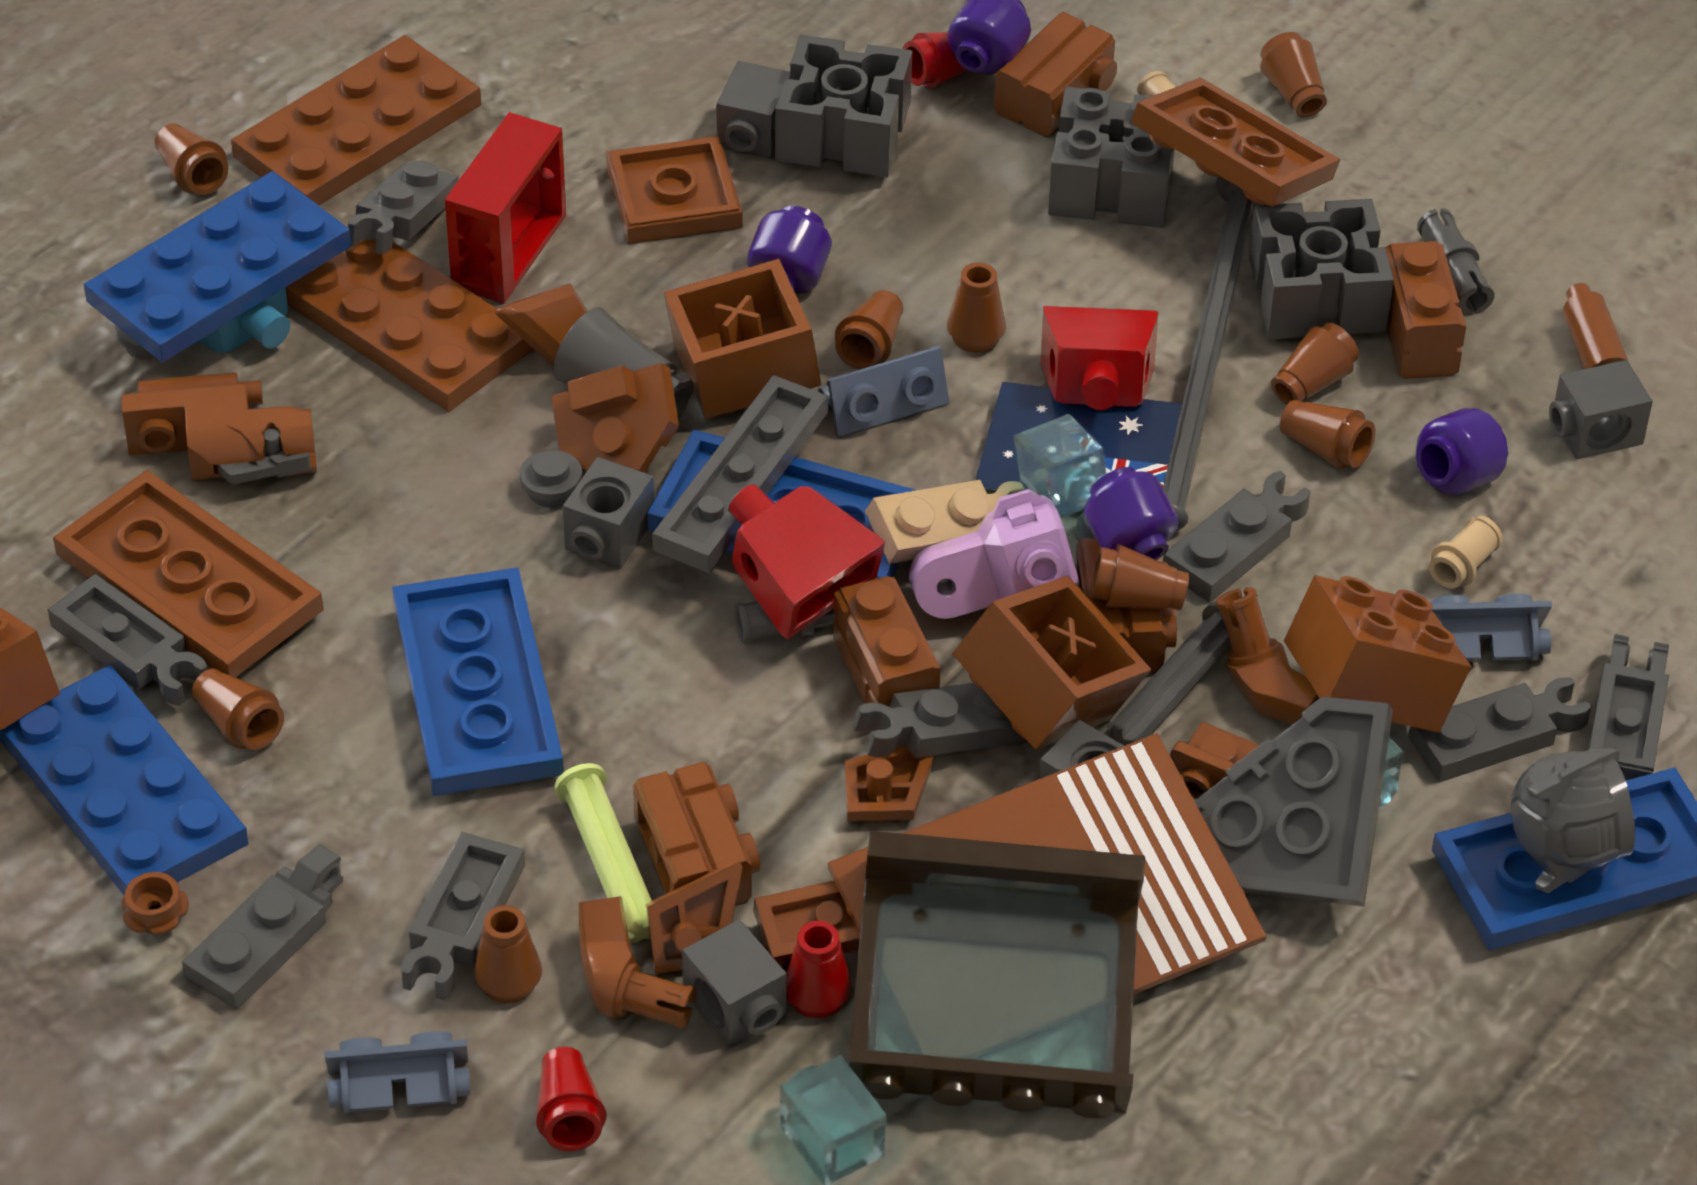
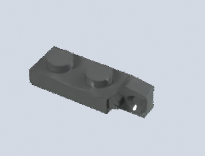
M319 844L297 862L294 871L285 866L278 870L275 876L271 875L182 961L184 977L233 1008L239 1009L326 923L325 912L333 903L331 893L343 882L340 870L341 857Z

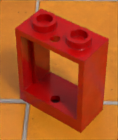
M509 112L445 198L450 278L475 295L505 304L565 219L566 195L563 131L561 127Z

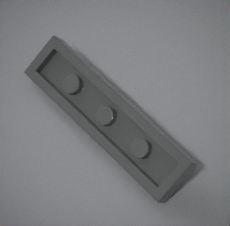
M773 375L652 533L653 551L709 573L735 539L738 529L742 526L728 511L732 499L743 488L751 484L757 485L766 495L770 492L828 414V395Z

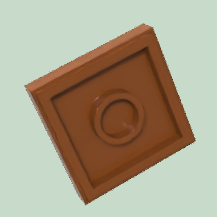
M719 136L606 152V166L628 244L743 228V212Z

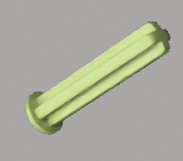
M593 763L576 765L558 777L554 785L556 795L561 801L569 805L607 898L622 897L629 941L637 943L642 939H650L646 904L652 900L604 790L607 781L604 769Z

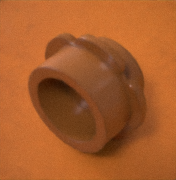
M161 872L141 874L134 878L126 887L125 895L121 902L122 908L125 910L123 921L129 929L136 933L147 932L154 935L168 933L178 926L179 917L187 914L189 908L188 897L184 891L179 890L176 880L168 874ZM153 907H160L158 909L149 910Z

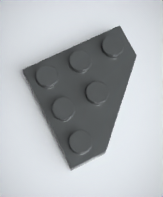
M1321 697L1301 713L1303 717L1273 741H1270L1268 738L1225 771L1227 776L1198 799L1192 798L1237 882L1245 893L1365 907L1393 709L1389 703Z

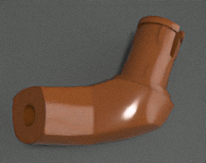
M1246 587L1243 590L1244 597H1242L1241 588L1221 595L1217 598L1216 605L1220 610L1232 647L1226 660V666L1235 683L1258 714L1291 725L1295 724L1303 717L1301 713L1320 699L1305 675L1290 668L1282 643L1269 637L1255 588Z
M621 896L579 902V935L582 964L586 984L595 1008L604 1016L613 1020H617L620 1016L625 1017L628 1012L675 1025L676 1028L684 1030L694 1010L686 1006L688 1002H696L697 988L640 972V965L636 964L635 957L631 951Z

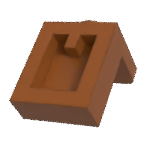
M1202 721L1188 743L1176 742L1170 752V757L1179 774L1183 776L1184 783L1191 796L1198 799L1227 776L1225 771L1257 748L1259 744Z

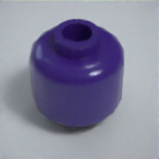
M967 0L952 20L947 38L950 49L962 67L971 72L994 75L1008 62H1011L1028 43L1032 30L1030 19L1020 0Z
M785 206L781 210L769 212L761 219L748 252L747 265L752 267L779 259L794 292L807 293L814 289L820 281L831 251L832 239L824 227L822 219L816 213L800 206Z
M1463 408L1436 418L1427 423L1418 435L1416 445L1417 467L1426 481L1434 489L1445 495H1462L1497 480L1506 468L1508 446L1505 434L1497 421L1490 414L1480 409Z
M1122 467L1100 477L1091 486V496L1085 504L1084 516L1100 548L1116 550L1117 545L1120 544L1155 560L1161 558L1168 551L1169 546L1167 542L1178 528V515L1160 481L1153 474L1136 471L1132 467Z

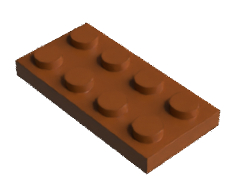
M403 35L232 138L233 157L260 177L274 171L317 205H321L481 105V90L479 86L408 36Z
M361 240L355 246H351L285 287L287 305L448 412L452 411L534 349L496 315L497 308L395 242H392V249L390 251L379 254L375 253V240Z
M149 470L141 473L53 537L57 556L87 578L97 574L183 635L187 651L202 657L212 669H218L222 673L237 677L324 610L322 593Z

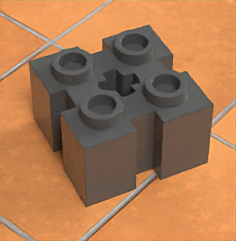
M800 34L790 63V79L785 78L775 108V161L821 167L825 159L843 161V171L888 178L897 150L898 132L903 130L911 103L912 51L867 44L865 53L845 50V41Z
M1065 86L1059 132L1056 135L1051 162L1048 215L1094 220L1097 210L1118 213L1117 223L1164 228L1175 149H1168L1157 145L1150 139L1149 133L1131 123L1137 102L1154 95L1134 94L1132 103L1111 101V91Z
M1372 199L1325 201L1324 211L1304 212L1302 202L1283 203L1274 207L1255 205L1249 261L1256 290L1262 289L1260 308L1268 339L1304 337L1310 328L1323 326L1329 322L1342 327L1348 334L1386 332L1394 279L1385 247H1378L1381 230Z

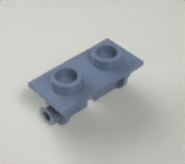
M940 346L827 379V386L818 389V392L828 395V411H833L835 430L838 437L950 403Z
M1516 593L1499 596L1494 599V602L1469 603V599L1461 595L1441 596L1430 602L1433 606L1432 611L1444 628L1454 635L1456 645L1468 662L1480 661V639H1490L1492 661H1537L1539 654H1550V630L1539 629V627H1541L1550 612L1552 601H1532L1530 595Z
M423 1032L411 1036L410 1044L382 1046V1040L378 1038H354L342 1041L339 1044L340 1050L324 1051L328 1073H341V1079L327 1080L329 1108L343 1107L344 1114L394 1109L392 1083L406 1082L408 1107L457 1104V1097L471 1096L469 1067L455 1068L454 1064L469 1062L466 1039L452 1040V1034L449 1032Z

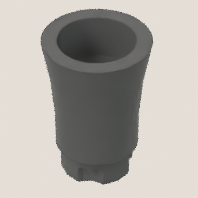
M600 307L587 311L573 324L564 337L554 361V377L565 384L568 381L620 365L634 371L662 363L670 367L678 419L686 410L688 400L694 391V383L691 378L678 371L674 363L654 352L626 331Z

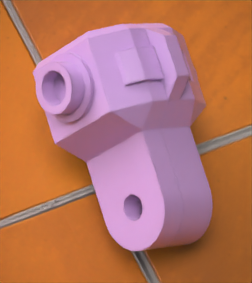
M1030 489L998 498L994 510L987 514L978 531L924 548L915 556L909 570V581L920 607L929 615L942 619L954 618L987 608L995 600L1067 575L1079 587L1078 575L1058 511L1051 499L1039 496ZM942 579H948L944 583H939Z

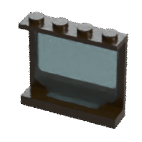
M869 831L847 1088L861 1089L863 1094L877 1099H894L902 1096L903 1093L928 1095L938 1103L952 1106L966 1105L973 1100L1002 1102L1004 1107L1018 1112H1034L1041 1110L1044 1106L1070 1108L1075 1114L1086 1118L1098 1119L1110 1117L1114 1113L1126 1114L1133 1088L1134 1075L1129 1074L1138 903L1144 882L1145 856Z

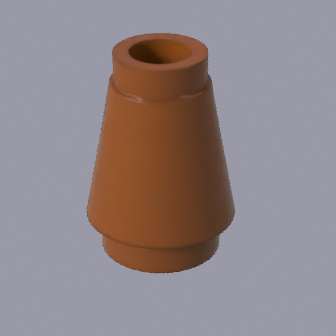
M1285 32L1271 38L1262 47L1260 52L1262 59L1260 68L1262 73L1294 109L1297 116L1305 118L1319 113L1326 106L1327 98L1324 94L1312 44L1308 40L1302 39L1300 34L1296 32Z
M175 123L165 125L159 130L155 137V147L166 163L177 185L183 191L191 194L207 195L215 192L223 185L228 175V163L225 151L220 145Z
M971 263L962 269L961 278L947 319V330L952 336L954 343L959 348L968 352L979 353L994 348L1006 331V321L997 281V272L992 266L985 263Z
M886 290L877 291L838 324L835 330V348L838 356L845 364L861 370L884 363L889 358L900 318L903 314V304L897 295Z
M1329 322L1325 323L1322 327L1310 328L1278 374L1271 380L1273 392L1286 405L1292 400L1302 402L1351 374L1354 367L1353 363L1359 357L1355 341L1342 327Z
M1292 400L1285 407L1280 419V431L1282 434L1290 436L1293 440L1339 469L1347 465L1353 468L1361 466L1369 456L1375 441L1376 430L1374 423L1366 420L1363 412L1359 410Z
M1120 544L1117 545L1116 550L1101 547L1094 567L1090 598L1104 600V607L1170 608L1181 611L1187 593L1189 573L1178 571L1172 566Z
M208 669L195 680L192 687L194 701L200 705L234 747L259 750L265 748L276 739L283 726L284 713L279 706L277 697L272 692L222 673L218 669Z
M498 906L491 909L484 918V926L474 965V978L478 986L491 999L501 1003H514L525 999L532 993L541 979L542 963L525 922L524 914L513 906Z

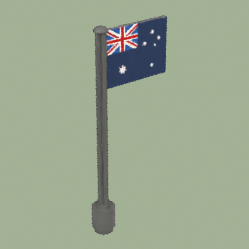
M1217 177V191L1229 204L1183 403L1144 399L1143 403L1138 406H1112L1105 410H1096L1087 404L1057 402L1054 400L1049 387L1002 382L976 480H981L987 494L995 493L999 486L1005 482L1017 481L1022 483L1024 490L1030 489L1039 496L1051 499L1055 507L1084 510L1085 504L1091 496L1090 488L1100 477L1118 468L1132 467L1136 471L1149 472L1160 481L1178 515L1177 531L1187 525L1189 518L1185 511L1249 223L1255 205L1261 204L1248 199L1244 195L1243 189L1222 177Z

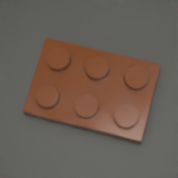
M1201 77L1137 102L1131 120L1132 124L1149 133L1150 139L1157 145L1181 152L1196 161V166L1204 173L1226 179L1243 189L1244 195L1251 201L1271 207L1333 180L1341 160Z

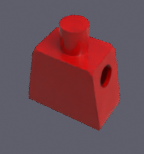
M1043 306L1040 365L1054 400L1065 404H1087L1096 410H1105L1112 406L1141 405L1155 369L1158 311Z
M751 484L738 492L730 502L728 507L729 513L742 525L736 534L732 556L734 569L786 640L834 608V593L840 590V588L877 579L885 542L877 534L811 487L800 486L774 503L757 485Z

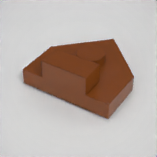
M662 363L634 371L620 365L568 381V391L551 396L559 450L573 455L585 471L590 468L597 457L645 473L660 447L668 445L679 427L670 367Z

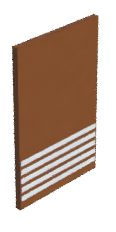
M1158 733L902 833L1144 855V882L1138 903L1133 995L1255 946L1266 939V934L1245 896V891L1237 882L1186 787L1183 776L1179 774ZM868 847L828 862V870L847 906V913L852 917L859 933L861 929ZM889 938L883 945L881 978L904 1023L905 1031L909 1033L920 1055L978 1059L1108 1006L1110 965L1108 960L1101 956Z

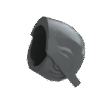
M1616 747L1550 754L1533 763L1522 773L1511 794V815L1519 842L1527 853L1544 868L1543 873L1535 881L1536 889L1550 893L1567 881L1569 884L1593 868L1601 867L1610 861H1616L1632 854L1635 844L1634 815L1624 775L1616 762L1620 760L1619 750Z

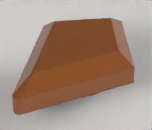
M572 284L561 285L496 309V315L553 366L557 351L567 332L587 312Z
M907 745L896 746L893 753L884 757H872L867 754L845 760L847 821L914 820L937 755L914 758Z
M734 860L646 904L655 974L683 970L682 949L732 923L743 869L739 861Z

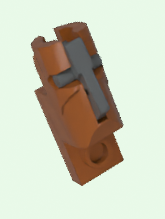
M246 383L121 395L122 414L129 455L188 450L192 480L224 477L231 484L268 477L279 478L288 475L317 473L311 409H299L292 406L249 409Z

